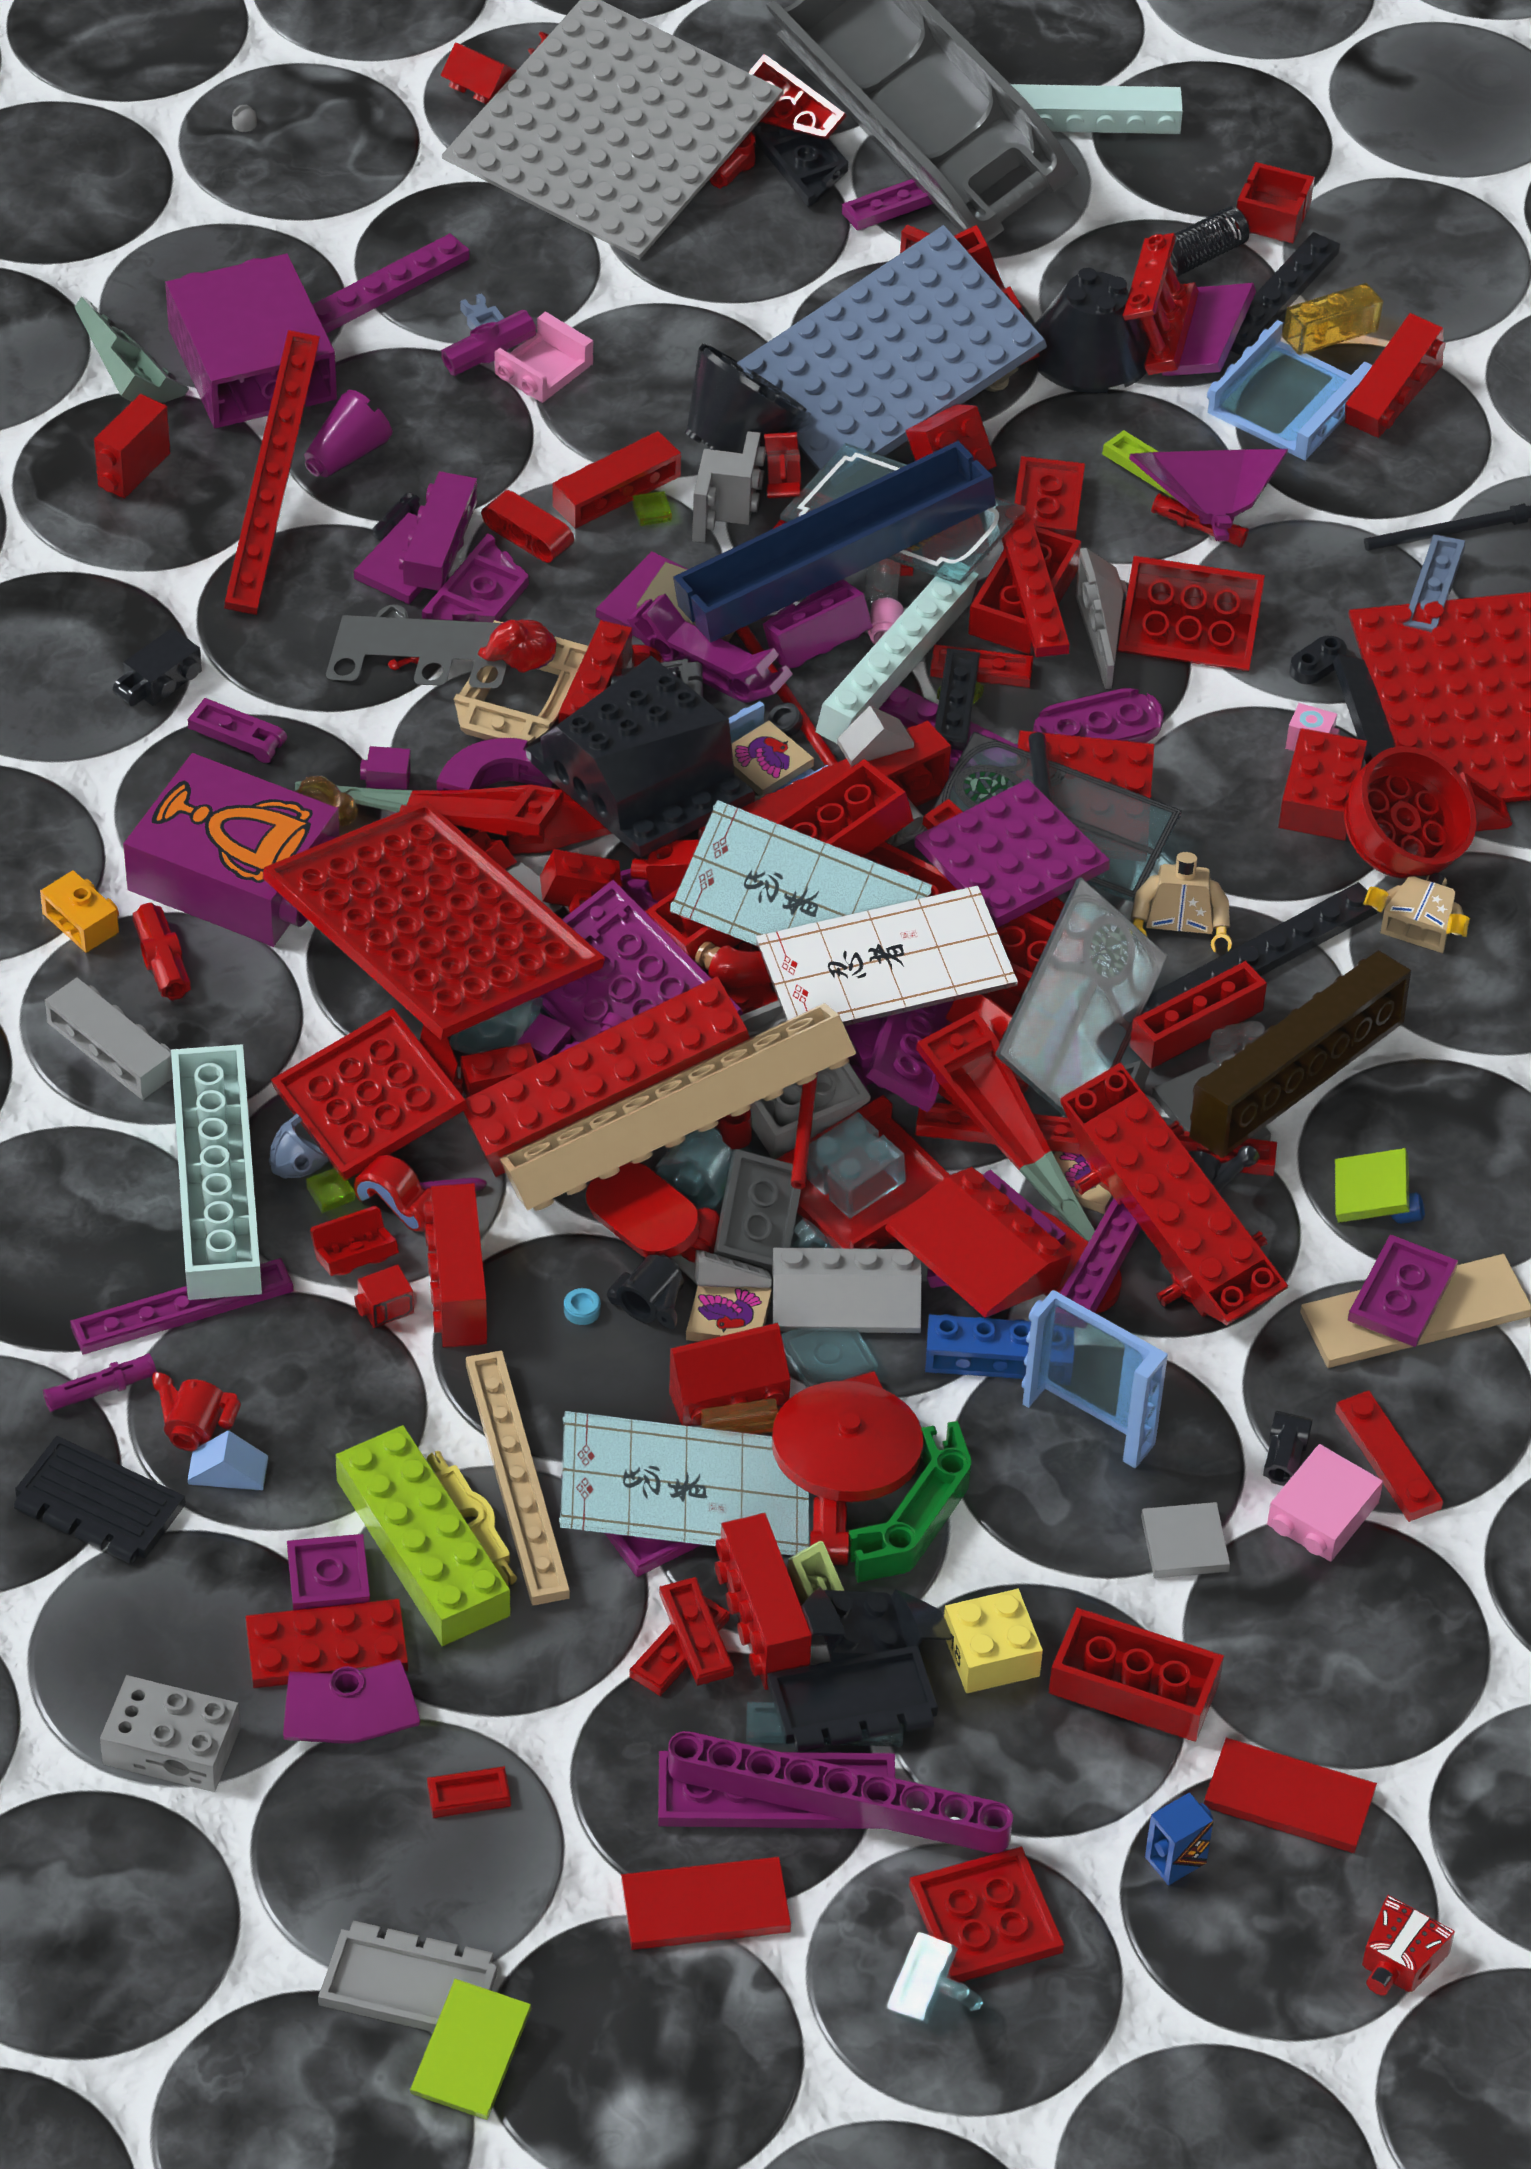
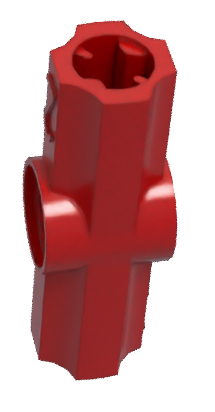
M152 902L140 905L139 909L133 912L132 915L140 938V947L145 966L148 971L152 970L162 997H167L171 1001L183 998L184 994L191 990V986L183 965L182 951L177 934L175 932L171 933L161 906H156Z

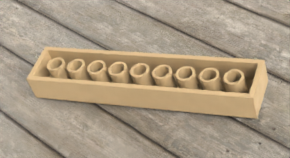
M824 1003L508 1153L499 1159L516 1196L527 1211L532 1208L534 1211L542 1210L554 1203L553 1198L565 1192L567 1195L578 1193L587 1187L586 1182L600 1177V1179L609 1178L620 1171V1166L630 1161L634 1164L643 1162L653 1155V1150L664 1145L666 1148L674 1147L685 1141V1135L697 1129L699 1132H705L718 1125V1119L729 1114L732 1117L741 1115L751 1109L750 1104L762 1098L764 1101H769L779 1097L784 1093L783 1088L794 1083L797 1085L806 1084L817 1077V1072L827 1067L830 1070H834L844 1066L849 1062L848 1057L855 1055L856 1051L840 1015Z

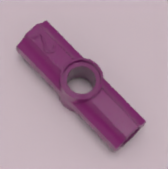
M522 309L498 322H489L470 331V336L442 349L441 358L450 374L456 376L480 363L495 361L496 350L501 348L508 352V349L536 336L537 328L528 312Z

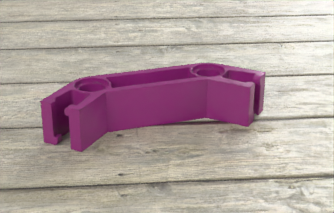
M666 594L658 596L654 602L652 599L646 600L627 619L642 642L647 646L655 648L662 654L664 662L688 659V662L701 663L703 683L744 703L773 695L793 675L786 665L779 668L780 672L771 673L768 667L779 656L775 648L752 655L722 639L710 643L696 626L684 620Z

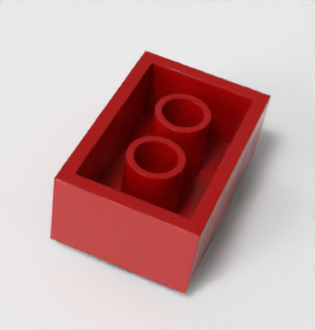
M1300 728L1282 799L1278 828L1345 841L1347 832L1344 823V809L1349 797L1352 781L1363 768L1367 741Z

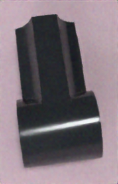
M1280 1411L1275 1412L1269 1437L1270 1447L1263 1476L1267 1477L1271 1483L1284 1486L1299 1469L1302 1451H1306L1313 1419Z

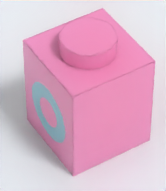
M1298 703L1288 727L1285 749L1295 751L1300 728L1340 735V729L1335 728L1337 714Z

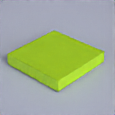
M1406 1148L1335 1159V1212L1338 1223L1410 1212L1409 1163Z

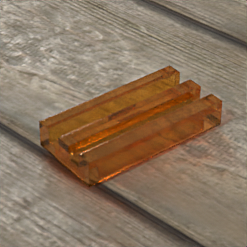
M772 1398L701 1410V1432L734 1437L773 1432L776 1413H778L776 1400Z

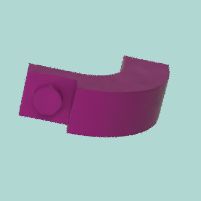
M517 738L489 739L462 749L446 763L436 781L437 790L484 789L493 783L501 781H516L553 788L555 783L531 764L526 757L525 749L528 748V740Z

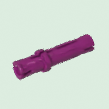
M150 1353L121 1364H118V1362L110 1363L109 1368L58 1386L43 1389V1396L48 1410L53 1412L62 1407L115 1389L118 1392L126 1390L127 1385L150 1378L157 1371Z

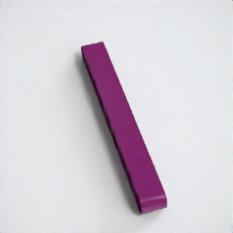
M690 1731L676 1733L669 1741L668 1771L672 1778L682 1783L987 1853L1002 1852L1009 1846L1011 1841L1013 1814L1011 1809L1001 1802ZM680 1756H690V1758H682ZM726 1764V1765H729V1766H728V1767H721V1766H718V1765ZM759 1773H765V1774H768V1775H766V1776H760V1775H757V1774H759ZM796 1782H804L807 1784L800 1785L796 1784ZM834 1791H843L845 1793H835ZM878 1799L884 1802H874L872 1800ZM913 1808H919V1809H921L922 1811H914V1810H911V1809H913ZM951 1817H958V1818H960V1820H953V1819H950V1818H951ZM989 1826H997L999 1829H992Z

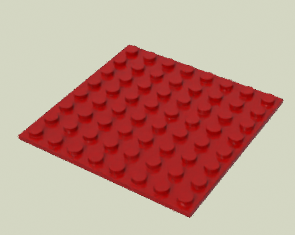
M1531 592L1446 600L1444 608L1438 601L1427 603L1424 606V610L1421 609L1420 603H1417L1412 621L1431 624L1433 618L1440 617L1438 627H1435L1432 632L1403 625V623L1411 619L1410 604L1350 609L1348 615L1361 658L1365 660L1375 684L1395 747L1411 746L1435 754L1448 763L1459 775L1465 772L1504 799L1505 803L1531 800Z

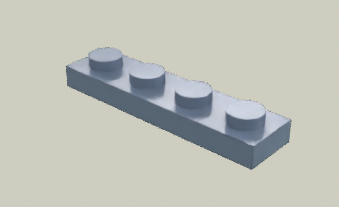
M1433 534L1409 605V609L1412 612L1411 619L1403 623V625L1429 632L1438 627L1440 617L1433 618L1431 624L1412 621L1417 603H1420V607L1423 610L1427 603L1438 601L1444 608L1465 550V540Z

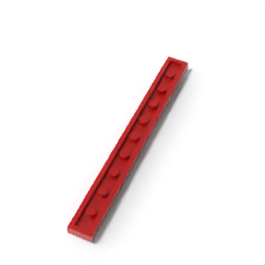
M291 330L287 332L224 609L254 615L258 613L318 352L320 336Z
M934 1103L928 1112L921 1108L918 1110L915 1133L917 1136L994 1144L962 1109L955 1105ZM1033 1114L1051 1151L1081 1154L1079 1152L1078 1140L1068 1118ZM1184 1131L1183 1135L1177 1137L1187 1151H1202L1211 1154L1221 1163H1226L1237 1156L1239 1149L1243 1146L1254 1147L1259 1153V1161L1250 1167H1244L1240 1173L1274 1176L1277 1151L1276 1141L1249 1138L1228 1155L1221 1158L1189 1138L1190 1132Z

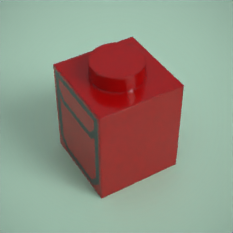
M398 1264L358 1279V1295L354 1296L355 1305L362 1317L367 1316L373 1328L414 1313L413 1289Z

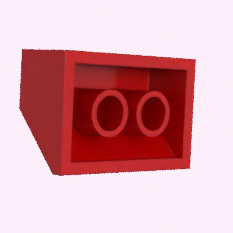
M778 1323L670 1348L669 1394L682 1428L693 1425H705L713 1420L730 1416L737 1417L746 1412L766 1407L774 1408L790 1399L791 1379Z

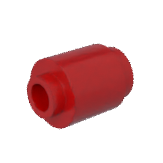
M709 1208L697 1209L701 1224L698 1227L699 1235L696 1241L681 1253L682 1257L695 1263L696 1250L712 1254L714 1251L720 1215Z

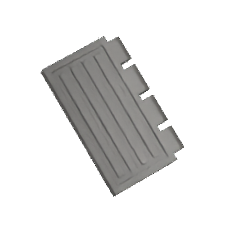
M353 1920L349 1931L341 1929L318 1996L319 2006L433 2032L454 1979L492 1991L497 1975V1965L492 1964L494 1956L492 1952L465 1947L463 1955L460 1957L457 1956L458 1944L427 1937L423 1948L418 1947L419 1935L388 1928L383 1939L380 1938V1926Z

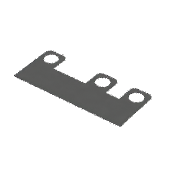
M342 615L326 676L330 680L353 681L357 679L365 654L419 657L414 675L415 683L419 685L440 686L446 683L452 660L463 659L474 660L469 678L470 686L474 688H498L503 682L507 664L503 660L487 661L478 655V651L481 647L487 646L490 634L501 623ZM344 658L352 659L355 662V669L350 674L342 676L334 671V666L339 660ZM430 663H438L443 667L442 675L435 680H427L422 676L423 668ZM485 666H494L498 670L497 678L490 683H482L477 679L478 671Z

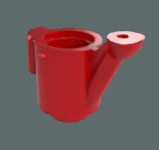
M158 1372L152 1374L153 1387L160 1394L165 1423L164 1432L169 1437L171 1443L177 1448L185 1451H195L199 1446L211 1440L217 1423L223 1429L228 1430L233 1427L241 1407L240 1400L235 1393L222 1392L215 1385L198 1379H189L182 1382L179 1391H177L173 1386L174 1381L170 1376Z

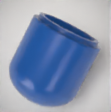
M1409 1193L1410 1212L1391 1215L1395 1222L1403 1224L1423 1220L1425 1209L1420 1193Z

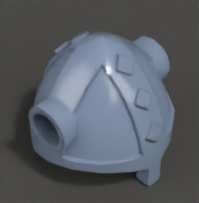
M298 1114L281 1125L271 1145L269 1163L272 1173L285 1179L301 1178L313 1174L329 1162L328 1157L323 1154L317 1145L296 1134L295 1126L302 1121Z

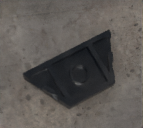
M755 126L751 131L755 136L756 144L807 207L812 206L848 172V161L829 138L823 139L780 127L779 132H761V126Z

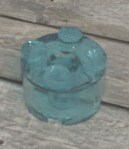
M714 1128L705 1132H699L697 1129L685 1135V1141L666 1150L657 1165L658 1171L656 1174L693 1202L696 1209H714L725 1194L733 1151L722 1141V1135Z

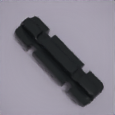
M411 492L405 493L400 501L382 518L383 520H380L373 527V536L382 541L408 512L413 514L420 507V498Z

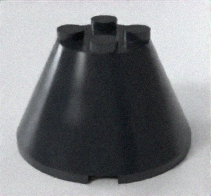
M1083 268L1079 270L1078 275L1068 281L1033 326L1045 339L1047 345L1045 349L1039 352V357L1033 359L1038 365V372L1054 384L1069 390L1083 393H1107L1110 387L1124 384L1125 388L1131 386L1147 373L1144 364L1150 347V341L1140 318L1124 320L1123 313L1129 298L1127 282L1124 278L1115 277L1104 272H1096L1092 268Z
M705 343L700 345L694 376L688 428L684 432L687 436L698 443H704L708 446L707 449L743 454L748 431L760 433V446L765 447L764 434L787 433L808 420L811 413H807V409L777 386L754 371L751 374L744 372V368L737 364L735 359Z

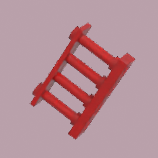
M1174 233L1155 234L1144 239L1129 298L1123 313L1125 321L1140 318L1149 338L1150 347L1144 364L1148 375L1178 370L1199 293L1195 282L1180 284L1173 269L1170 258L1176 240Z

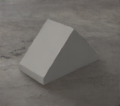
M871 705L837 738V744L851 766L856 765L863 759L870 761L914 747V742L900 719Z

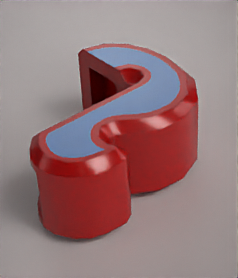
M391 1155L377 1156L355 1178V1195L360 1202L377 1193L408 1229L423 1232L425 1224H431L425 1223L424 1201H431V1188L425 1190L420 1185L417 1174L402 1159Z

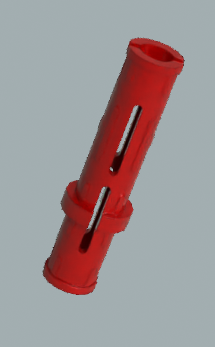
M1161 493L1156 496L1151 509L1152 513H1157L1177 521V525L1184 528L1187 525L1214 537L1211 524H1201L1199 515L1188 510L1179 501L1166 497ZM1232 523L1231 528H1227L1230 535L1227 542L1242 548L1247 539L1249 529Z

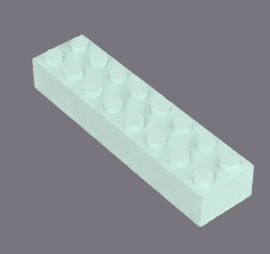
M243 1044L172 1049L171 1058L188 1300L262 1294Z

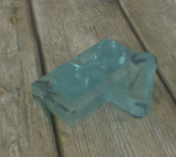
M917 1932L887 2008L927 2024L939 1993L958 1999L971 2010H978L981 2007L982 1998L965 1984L946 1978L958 1948L948 1942Z

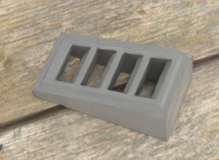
M696 1250L694 1276L699 1286L771 1287L772 1279L767 1270L706 1251Z

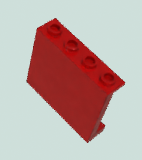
M884 1095L810 1139L805 1187L800 1192L797 1212L833 1248L882 1249L891 1242H898L896 1238L885 1230L887 1223L950 1175L891 1118L892 1103ZM795 1148L776 1160L793 1164Z

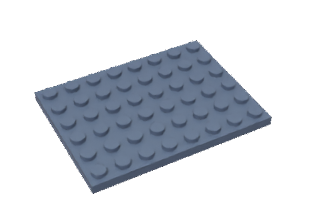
M942 225L737 362V364L744 368V372L750 374L752 371L756 372L807 409V413H811L808 420L787 433L797 432L798 447L821 475L825 477L844 456L852 457L855 452L875 460L881 459L908 441L906 429L953 405L963 404L1045 349L1047 345L1039 332L952 233ZM856 457L853 462L845 460L827 482L833 489H836L872 465L873 462Z

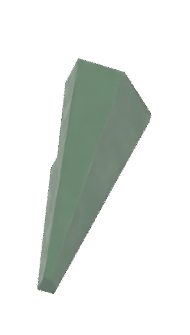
M81 296L75 305V309L122 397L132 402L141 393L155 401L164 403L186 395L189 388L185 384L170 378L172 373L164 367L161 369L152 359L153 356L126 332L114 326L111 327L109 325L111 319L104 314L100 315L92 306L93 303Z

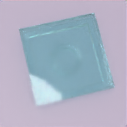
M797 1328L781 1334L785 1353L806 1388L825 1382L842 1381L872 1371L878 1373L879 1364L857 1329Z

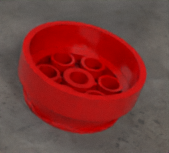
M1397 746L1386 749L1369 761L1353 779L1344 809L1346 832L1356 852L1377 871L1396 878L1428 876L1441 872L1465 853L1471 845L1476 832L1477 818L1473 798L1459 774L1435 754L1411 746Z

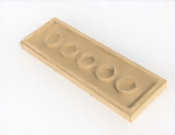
M1505 1254L1457 1265V1269L1417 1346L1531 1317V1304ZM1360 1290L1301 1304L1300 1313L1327 1368L1413 1346L1347 1321L1349 1310Z

